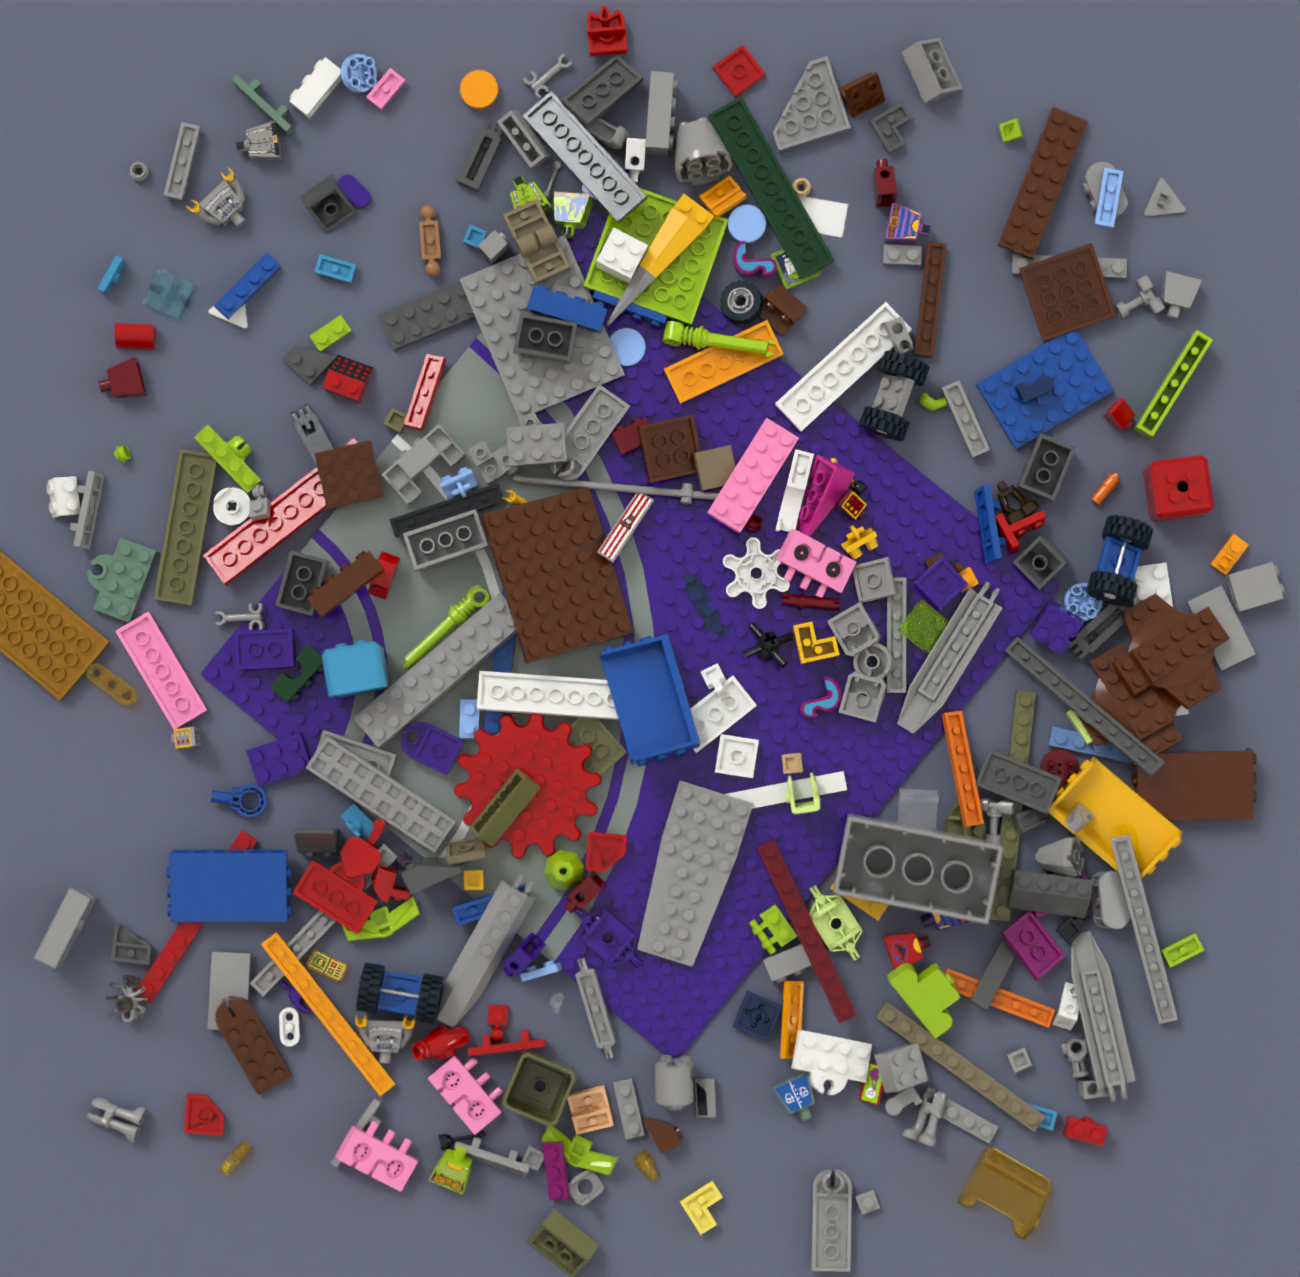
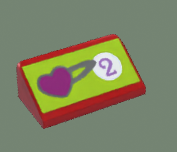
M869 1062L866 1083H862L859 1100L879 1105L883 1084L877 1064Z

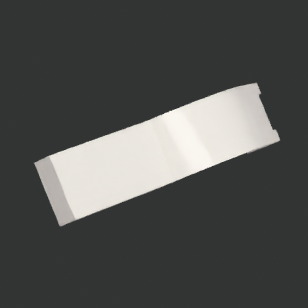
M795 449L775 531L777 532L779 530L787 532L790 529L796 530L814 456L813 453Z

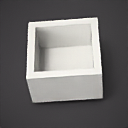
M613 228L596 260L595 267L629 284L647 251L648 245Z

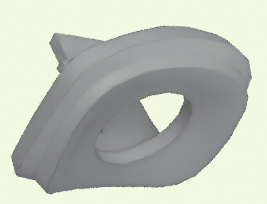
M590 1170L579 1173L568 1183L570 1195L577 1204L582 1206L594 1200L605 1188L596 1173ZM583 1179H588L593 1184V1189L589 1194H582L578 1190V1184Z

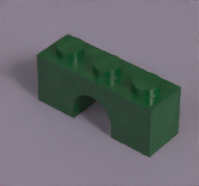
M309 644L296 658L303 666L302 675L297 679H291L285 673H282L270 686L286 703H290V701L294 703L301 694L299 692L303 687L308 688L314 681L312 677L324 670L322 655Z

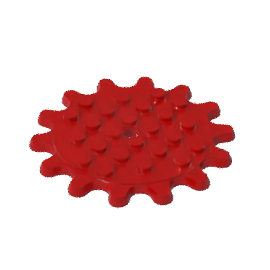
M504 714L500 717L501 730L498 734L491 735L484 729H478L474 733V739L479 745L477 754H462L458 757V765L468 771L469 778L466 782L459 783L454 787V794L459 798H468L472 804L470 811L464 814L463 822L465 825L471 826L518 768L531 777L541 788L493 847L499 841L507 840L512 846L511 852L513 857L521 859L525 856L527 847L531 844H536L545 856H552L556 850L554 844L556 837L564 835L571 841L579 840L581 831L576 825V819L580 815L594 816L598 811L597 805L589 801L586 795L589 788L597 787L602 782V777L599 773L588 772L584 768V761L592 755L593 749L588 744L575 747L569 743L568 738L572 727L567 722L560 723L554 730H548L544 726V716L542 714H531L528 723L524 726L517 725L512 715ZM485 843L486 847L493 848L489 844Z

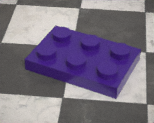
M292 628L234 631L236 670L295 667Z
M301 732L246 750L258 787L309 771L306 769V766L311 759Z

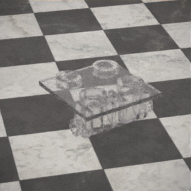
M899 788L898 823L936 829L937 804L939 802L938 790Z

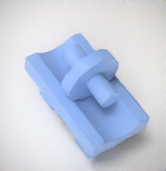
M464 467L459 469V475L454 477L446 475L442 477L440 486L447 500L459 494H462L463 498L467 497L465 491L478 486L471 469Z

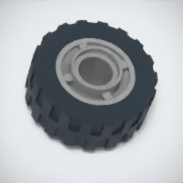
M737 280V282L730 283L722 291L720 298L721 309L725 316L733 323H739L740 325L749 324L761 315L764 299L759 289L753 283H749L746 280ZM746 299V303L743 306H738L739 300Z

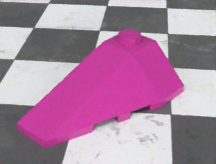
M817 454L808 478L811 479L809 489L805 490L804 495L807 496L805 506L801 508L796 530L810 537L845 494L855 473L845 466Z

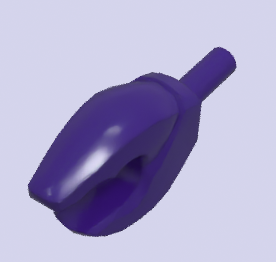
M282 980L280 985L290 992L288 997L291 1003L298 1010L311 1014V1010L301 1003L302 996L295 987H290Z

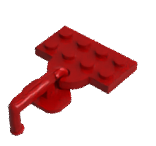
M384 819L375 820L373 822L374 829L366 842L359 837L348 839L341 850L342 862L335 864L330 870L313 860L292 893L349 930L359 934L379 902L363 891L365 886L364 874L372 873L381 860L380 851L373 846L387 826V821Z

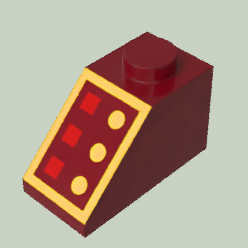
M849 489L836 508L855 521L856 518L860 520L867 510L864 508L867 504L855 492Z

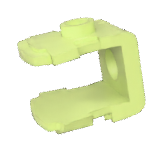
M810 773L814 801L802 803L794 802L791 776H788L789 791L785 792L786 802L791 803L793 814L813 812L820 809L817 781L813 773Z

